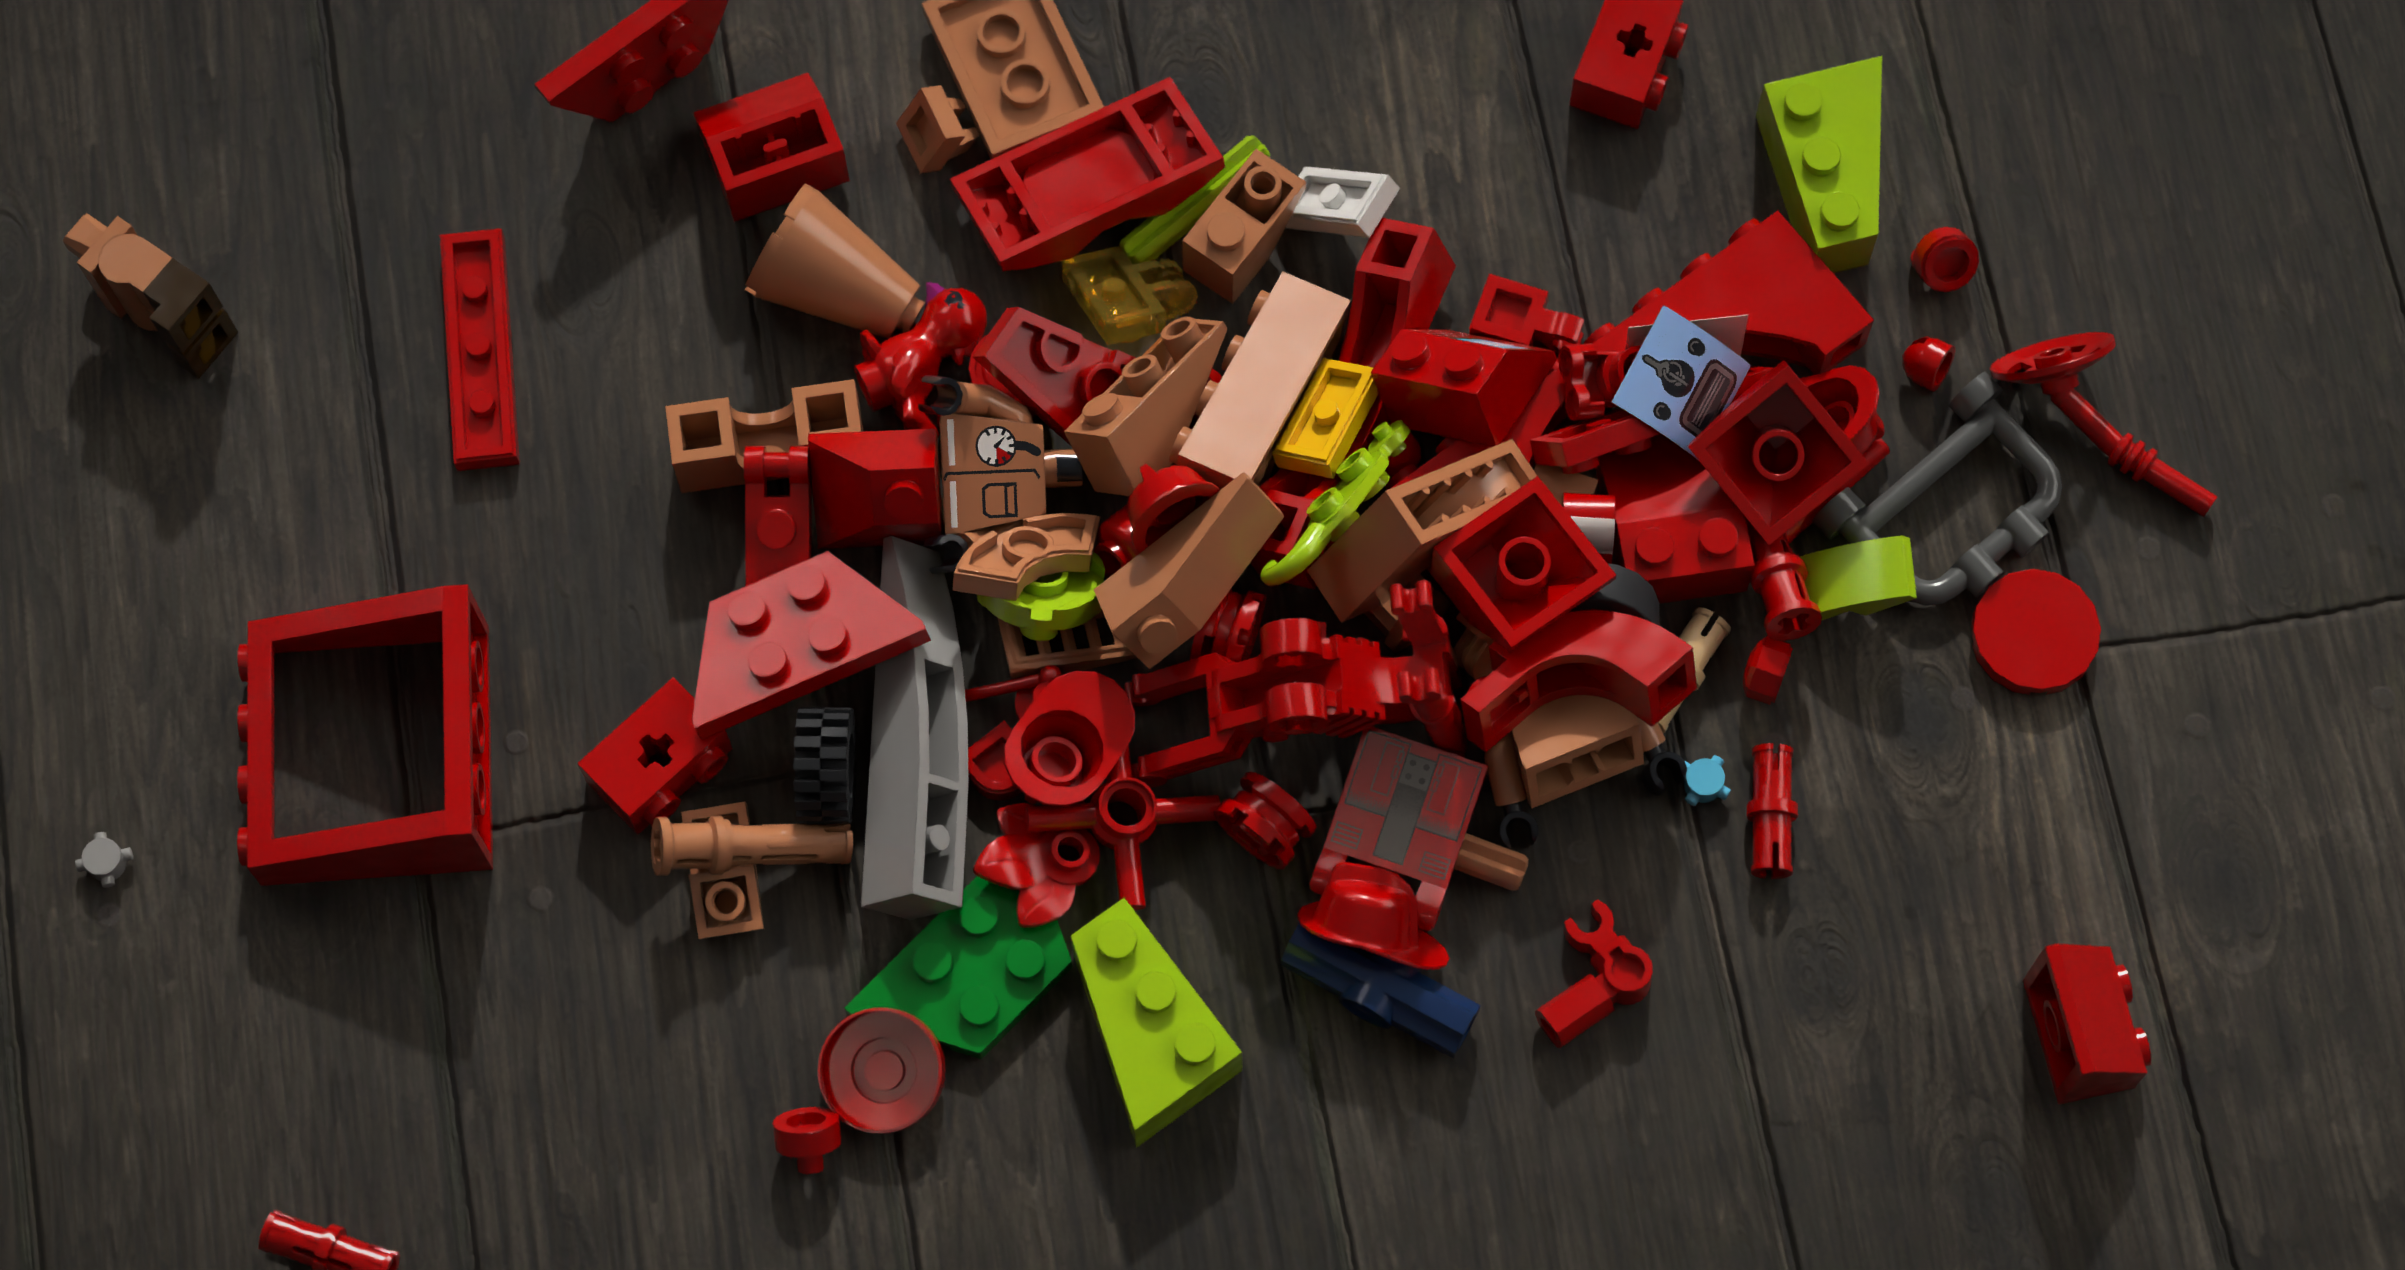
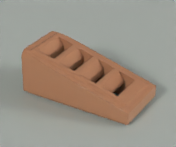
M1103 611L1084 623L1089 648L1077 649L1073 630L1070 628L1059 630L1064 651L1052 653L1049 640H1036L1039 654L1026 656L1022 639L1024 635L1021 633L1020 627L998 618L999 630L1011 679L1039 674L1041 669L1047 665L1057 666L1064 675L1073 671H1083L1137 659V656L1113 633L1115 645L1102 646L1096 619L1105 618Z

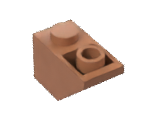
M1255 149L1182 240L1183 271L1233 304L1270 258L1306 189V181L1258 149Z

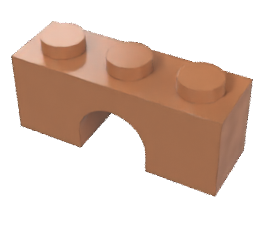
M855 380L791 388L792 402L782 409L768 413L751 414L739 412L731 407L728 397L665 406L672 465L681 493L745 484V446H765L766 452H789L790 446H808V434L864 432ZM767 478V481L785 478Z

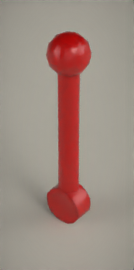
M1047 665L1041 669L1039 674L965 689L966 702L1034 688L1041 683L1052 682L1056 677L1063 675V673L1057 666Z

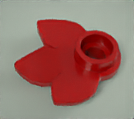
M1028 803L1012 804L997 810V822L1004 836H1000L989 843L973 867V873L976 876L1011 890H1019L1016 913L1017 921L1021 928L1046 925L1067 913L1073 903L1076 887L1092 878L1100 862L1098 843L1094 836L1086 829L1027 833L1025 808L1036 806ZM1062 845L1074 847L1079 853V859L1076 861L1063 859L1058 852V847Z

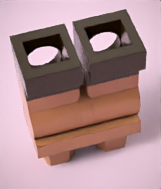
M87 213L81 217L64 237L63 243L70 252L80 258L77 261L78 266L106 309L120 319L127 313L138 327L145 330L158 331L163 340L167 342V346L179 365L198 379L239 333L226 310L222 308L223 305L209 282L146 239L138 236L132 225L119 216L106 227Z

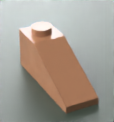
M1245 472L1241 473L1094 589L1111 632L1151 669L1200 631L1284 518L1281 510Z

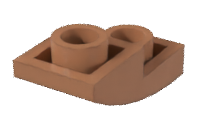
M746 802L681 812L683 823H707L711 816H721L724 819H728L731 825H750ZM756 864L731 866V869L725 871L722 875H711L708 869H690L689 880L698 939L764 929Z

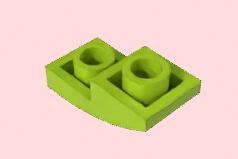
M1901 535L1861 541L1800 556L1808 570L1805 585L1810 601L1819 606L1822 620L1848 611L1867 616L1917 598L1909 537Z

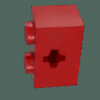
M1605 0L1573 78L1569 106L1638 129L1646 108L1657 111L1663 98L1669 76L1660 74L1666 57L1677 60L1689 28L1688 24L1679 22L1684 0ZM1630 51L1636 52L1635 58L1628 56Z
M674 677L577 763L586 783L637 835L649 824L652 826L656 817L670 818L680 805L681 800L679 797L695 782L699 781V783L703 784L715 777L728 761L726 754L732 750L726 730L701 740L692 722L695 698ZM657 753L663 759L670 757L671 762L662 767L657 762L650 764L648 760Z

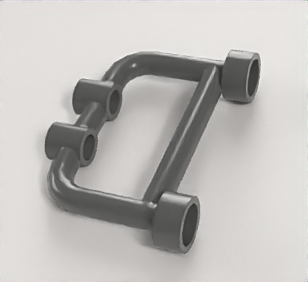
M1982 372L1969 382L1949 404V407L1965 423L1870 505L1866 506L1847 487L1832 498L1816 514L1812 523L1828 540H1832L1840 534L1850 544L1879 539L1875 533L1987 437L1993 434L2033 475L2037 483L2036 494L2025 505H2021L2013 511L1982 542L1974 545L1964 553L1941 577L1936 580H1924L1914 574L1917 598L1909 602L1924 606L1937 605L1958 596L1966 588L1975 598L1979 597L2004 573L1996 562L2011 549L2021 559L2033 551L2049 534V531L2042 523L2049 518L2059 505L2063 486L2060 471L2052 458L1996 401L2003 392V389L1987 372Z

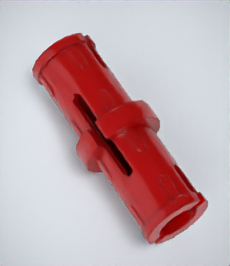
M1773 743L1759 744L1752 748L1753 800L1747 804V819L1753 822V865H1751V874L1765 879L1766 870H1771V879L1787 878L1793 875V866L1791 865V822L1796 821L1798 818V803L1792 800L1793 748L1785 744H1779L1778 753H1773Z
M276 1209L267 1217L259 1237V1250L311 1266L312 1270H397L400 1261V1253L398 1251L388 1250L347 1236V1230L344 1227L330 1224L327 1228L286 1215Z

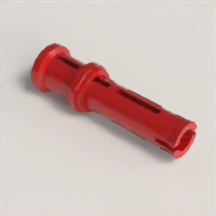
M1746 518L1755 563L1750 581L1754 591L1762 595L1767 611L1764 627L1768 636L1775 640L1786 641L1808 635L1821 624L1822 614L1819 606L1810 601L1805 585L1808 570L1804 560L1792 552L1786 535L1787 532L1768 545Z

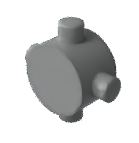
M98 832L93 835L94 840L85 846L82 858L75 860V865L78 872L88 871L95 879L101 881L102 887L108 888L114 886L115 879L123 874L127 861L133 860V852L130 847L121 849L113 840L107 838L106 832Z

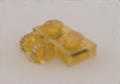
M1120 246L1077 255L1062 261V280L1107 345L1131 343L1139 340L1141 337L1159 334L1166 326V320L1175 318L1176 315L1188 314V311L1194 309L1193 306L1197 304V290L1189 280H1184L1183 271L1174 259L1171 261L1169 258H1161L1159 261L1154 259L1132 264Z

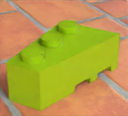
M1882 56L1766 83L1763 85L1756 113V119L1791 225L1833 273L1868 265L1878 237Z
M1123 898L1072 934L1071 940L1074 958L1137 1148L1242 1071V1051L1130 904Z

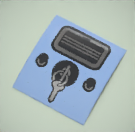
M1663 305L1617 390L1612 403L1645 422L1696 458L1687 445L1731 404L1751 365L1712 335Z

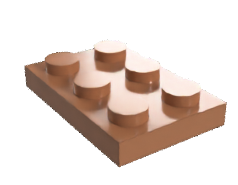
M928 0L922 3L923 15L990 159L996 158L1104 107L1053 0Z

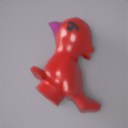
M926 282L925 309L920 321L913 329L893 336L882 344H879L874 335L868 330L860 332L862 354L865 362L855 365L854 371L864 398L872 412L892 405L896 415L903 422L904 430L936 429L938 439L940 434L927 414L921 412L918 408V404L926 405V399L934 384L921 381L925 375L938 376L942 359L952 358L961 366L964 357H971L972 351L980 339L983 338L987 326V311L983 302L974 292L964 288L944 289L937 283Z

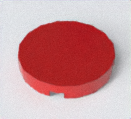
M2038 569L2008 573L1989 586L1974 610L1971 624L1974 654L1985 672L1992 680L2012 692L2030 695L2031 692H2047V694L2062 692L2080 680L2098 652L2101 633L2095 605L2081 587L2056 572Z

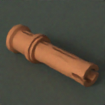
M711 816L707 823H670L667 817H656L651 831V860L654 873L657 876H668L671 869H708L711 875H722L725 871H729L731 866L748 864H849L853 855V833L850 830V824L731 825L728 819H724L721 816Z

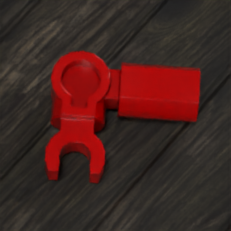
M1598 899L1591 904V914L1599 923L1600 928L1597 931L1587 933L1580 930L1577 924L1569 918L1564 922V934L1572 948L1579 952L1591 954L1590 964L1599 975L1594 977V975L1588 974L1535 1011L1540 1027L1558 1048L1563 1047L1613 1013L1614 1003L1633 1005L1640 1002L1646 997L1651 987L1653 967L1650 957L1641 948L1633 946L1625 935L1617 936L1613 931L1614 918L1612 911L1605 903Z

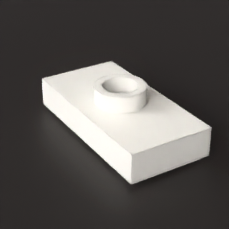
M1304 167L1298 177L1306 181V189L1286 228L1370 238L1400 190V187L1386 174Z

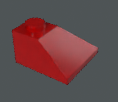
M1785 360L1736 398L1687 445L1768 545L1772 544L1870 464Z
M936 429L808 434L818 549L883 546V538L894 536L917 545H924L926 538L944 535Z
M1538 476L1433 547L1430 574L1468 623L1510 652L1616 580L1617 576Z

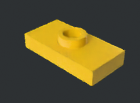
M1323 358L1272 452L1278 468L1334 479L1338 467L1347 455L1379 394L1370 373L1373 367Z

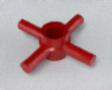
M1128 745L1124 754L1106 777L1107 783L1097 789L1090 803H1078L1065 807L1053 805L1026 807L1025 824L1027 833L1091 829L1097 841L1107 848L1114 849L1119 901L1125 898L1133 910L1137 911L1146 908L1140 844L1151 836L1157 824L1217 821L1214 817V811L1220 804V798L1218 795L1156 799L1153 791L1146 783L1132 777ZM1113 802L1129 804L1137 813L1138 823L1132 826L1118 824L1111 818L1108 812V805Z

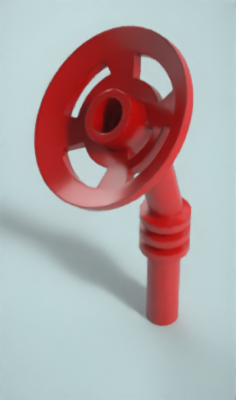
M2087 332L2053 338L2013 351L1991 364L1990 371L1994 379L2011 383H2040L2042 393L2049 394L2051 401L2109 457L2107 464L2114 467L2119 463L2121 465L2119 472L2124 475L2130 471L2133 472V481L2139 482L2141 479H2144L2203 518L2218 496L2158 459V451L2151 448L2146 451V443L2142 440L2133 443L2134 435L2129 432L2122 436L2075 389L2080 384L2077 373L2099 362L2115 348L2116 342L2113 334L2107 332ZM2021 369L2026 370L2025 372L2015 373Z

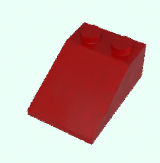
M1663 434L1651 437L1653 446L1646 450L1627 455H1616L1614 450L1598 456L1600 465L1595 468L1600 495L1615 496L1613 564L1625 567L1642 576L1653 586L1659 603L1747 591L1755 563L1746 518L1700 461Z

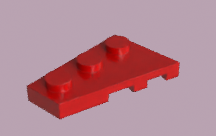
M1021 307L1007 308L973 355V358L1070 446L1071 444L1064 431L1082 414L1083 407L1091 399L1103 394L1122 375L1125 365L1136 358L1120 350H1110L1083 338V334Z

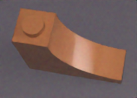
M1513 439L1386 490L1313 563L1307 572L1341 623L1384 605L1390 599L1389 587L1392 584H1401L1404 587L1431 566L1433 547L1534 479L1537 474Z

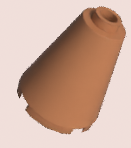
M805 183L783 215L786 218L776 233L772 232L746 282L747 287L745 290L756 298L858 330H868L871 334L887 339L891 338L897 329L901 332L909 331L925 305L924 301L916 297L921 285L818 189Z

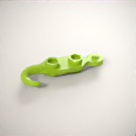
M1397 420L1390 425L1385 421L1378 425L1372 432L1375 438L1370 443L1368 451L1366 448H1360L1341 463L1336 471L1341 480L1336 487L1326 490L1311 503L1306 511L1311 518L1307 529L1291 551L1280 562L1271 559L1266 563L1260 575L1262 582L1268 586H1275L1291 580L1311 565L1330 540L1335 542L1360 517L1356 511L1359 505L1376 495L1390 479L1389 474L1385 471L1389 465L1388 457L1390 455L1396 457L1407 446L1404 440L1408 437L1410 429L1402 420Z

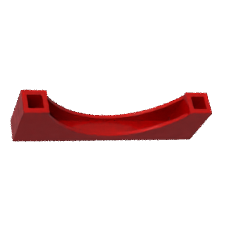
M1777 210L1761 223L1756 218L1744 223L1728 240L1729 246L1713 257L1709 253H1704L1694 259L1680 274V281L1664 292L1661 288L1651 290L1634 305L1631 311L1633 314L1616 327L1611 322L1602 325L1586 339L1584 344L1592 343L1596 350L1601 352H1622L1626 347L1628 327L1653 325L1663 305L1689 321L1749 315L1741 354L1781 361L1785 360L1792 364L1807 367L1816 375L1831 370L1863 347L1867 342L1874 319ZM1558 360L1501 442L1513 439L1532 468L1534 467L1535 460L1530 440L1554 432L1568 416L1565 408L1566 384L1560 373ZM1446 437L1436 448V456L1419 468L1415 464L1404 467L1388 481L1385 488L1389 490L1491 447Z

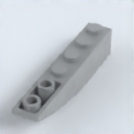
M889 536L883 538L880 590L921 619L931 641L878 663L875 667L861 907L913 920L962 907L969 785L968 720L962 658L954 610L945 573L932 574L929 570L931 567L942 565L940 552Z

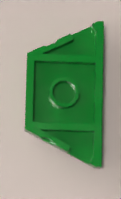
M976 876L963 889L962 907L939 913L844 1009L848 1016L864 1009L879 1007L905 1011L923 1021L935 1034L940 1044L949 1046L952 1051L982 1059L1073 968L1072 960L1057 920L1039 927L1021 928L1018 924L1016 913L1019 890H1011Z

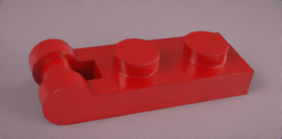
M745 446L746 586L812 558L811 468L808 446H790L789 452H766L765 446ZM767 478H789L790 496H767Z

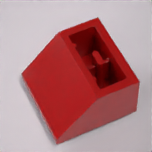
M809 73L693 112L694 119L734 222L791 202L805 183L819 191H823L850 181L844 149L823 96Z

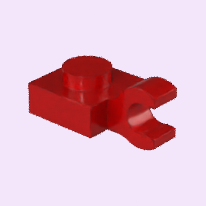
M1489 273L1469 327V334L1532 346L1535 339L1559 354L1562 346L1581 344L1584 333L1581 332L1584 319L1569 313L1546 309L1549 291Z

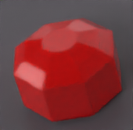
M1768 636L1757 643L1750 653L1743 674V689L1746 697L1769 705L1771 702L1775 703L1793 648H1790L1791 644Z

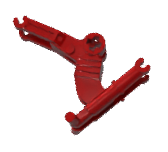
M1426 580L1417 581L1415 583L1416 588L1403 589L1401 584H1392L1389 587L1391 612L1398 617L1403 627L1404 641L1410 640L1413 646V656L1380 657L1379 642L1373 641L1368 643V640L1364 639L1356 641V638L1353 637L1343 639L1342 635L1337 634L1329 638H1321V626L1317 621L1305 618H1288L1269 622L1260 628L1261 654L1254 658L1236 663L1214 652L1147 674L1132 675V682H1127L1124 686L1133 707L1154 705L1161 700L1207 687L1210 736L1139 756L1138 763L1131 764L1132 777L1143 781L1150 788L1158 787L1167 783L1168 779L1240 759L1252 738L1263 736V740L1266 742H1281L1287 740L1289 735L1311 732L1315 734L1326 732L1327 736L1334 737L1339 735V738H1347L1376 724H1398L1414 720L1423 723L1432 742L1440 750L1465 758L1467 750L1466 728L1463 724L1462 713L1455 702L1454 695H1452V691L1462 687L1461 674L1457 666L1456 654L1451 644L1448 627L1433 608L1431 583Z

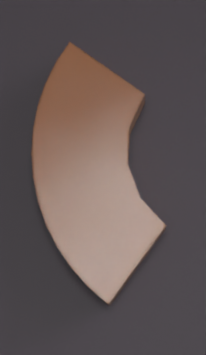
M1075 513L1047 514L1023 519L1022 526L1015 527L999 535L995 531H991L973 543L959 560L954 572L952 591L1016 601L1025 586L1042 576L1064 571L1089 572L1096 546L1100 517Z

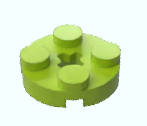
M1094 552L1089 572L1064 571L1042 576L1025 586L1016 601L983 595L976 596L978 602L996 617L1020 627V631L1025 637L1037 641H1047L1056 637L1058 630H1066L1082 625L1102 611L1094 589L1104 582L1105 567L1100 556Z

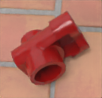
M1592 343L1561 347L1558 364L1566 384L1565 408L1568 417L1572 421L1601 418L1604 415L1605 409L1617 407V405L1612 403V400L1642 345L1632 346L1622 352L1597 351Z

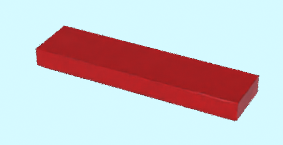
M501 228L440 235L454 465L457 471L520 465L505 236Z

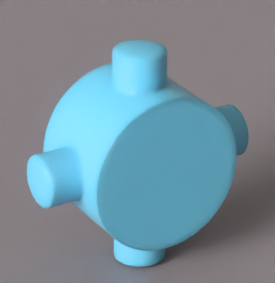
M1713 755L1711 759H1698L1692 764L1685 761L1687 772L1684 779V788L1687 793L1685 801L1688 804L1696 806L1698 802H1711L1717 797L1726 800L1731 789L1724 785L1725 773L1721 767L1724 763L1722 758Z

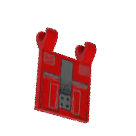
M1372 726L1363 730L1325 844L1310 881V889L1322 895L1333 867L1337 863L1347 862L1349 856L1421 880L1416 894L1418 928L1432 931L1436 926L1446 891L1489 766Z

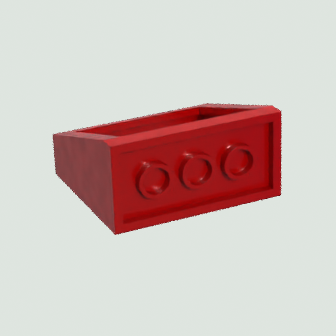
M468 584L439 586L248 621V643L239 644L237 655L240 679L242 682H247V704H240L237 713L239 737L242 743H247V765L239 766L237 773L239 799L241 804H247V827H240L237 834V851L241 866H247L261 886L493 870L489 626ZM443 642L445 810L274 838V653Z

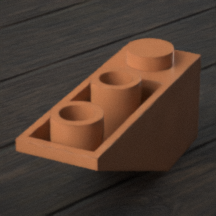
M1180 317L1166 325L1161 331V337L1142 356L1126 364L1122 370V375L1103 394L1091 399L1083 407L1082 414L1064 431L1095 492L1130 496L1136 486L1143 481L1140 472L1142 465L1146 463L1157 472L1172 464L1169 461V456L1180 430L1184 426L1189 428L1199 399L1227 332L1224 321Z

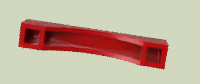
M1382 217L1370 236L1355 269L1352 304L1339 361L1374 368L1401 329H1429L1456 267L1434 228ZM1379 394L1344 460L1360 448H1366L1368 451L1370 443L1375 438L1372 435L1373 430L1385 421L1388 423L1389 417ZM1280 468L1274 476L1259 486L1284 515L1279 525L1250 562L1259 576L1261 575L1262 568L1269 560L1275 559L1280 562L1291 551L1307 529L1311 520L1306 513L1308 507L1323 492L1336 487L1341 480L1337 473L1334 479ZM1330 540L1311 565L1285 583L1315 590L1317 585L1307 570L1334 542Z

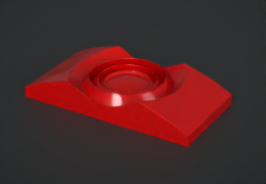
M1168 77L952 177L950 181L953 190L1002 271H1010L1071 259L1103 231L1128 219L1167 214L1203 188L1225 168L1223 156L1171 77Z

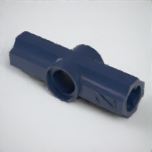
M1300 923L1290 938L1280 961V966L1340 997V1003L1362 1020L1386 1029L1394 1026L1413 1036L1418 1041H1422L1452 1058L1461 1048L1481 1007L1476 1002L1421 974V969L1395 962L1362 948L1327 941L1311 934Z

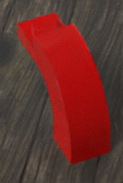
M1600 610L1572 611L1563 615L1511 652L1496 641L1489 645L1492 673L1477 679L1470 686L1466 695L1461 698L1467 738L1485 752L1491 749L1539 707L1553 700L1568 696L1590 695L1609 699L1623 706L1653 727L1697 689L1693 647L1663 627L1636 616Z

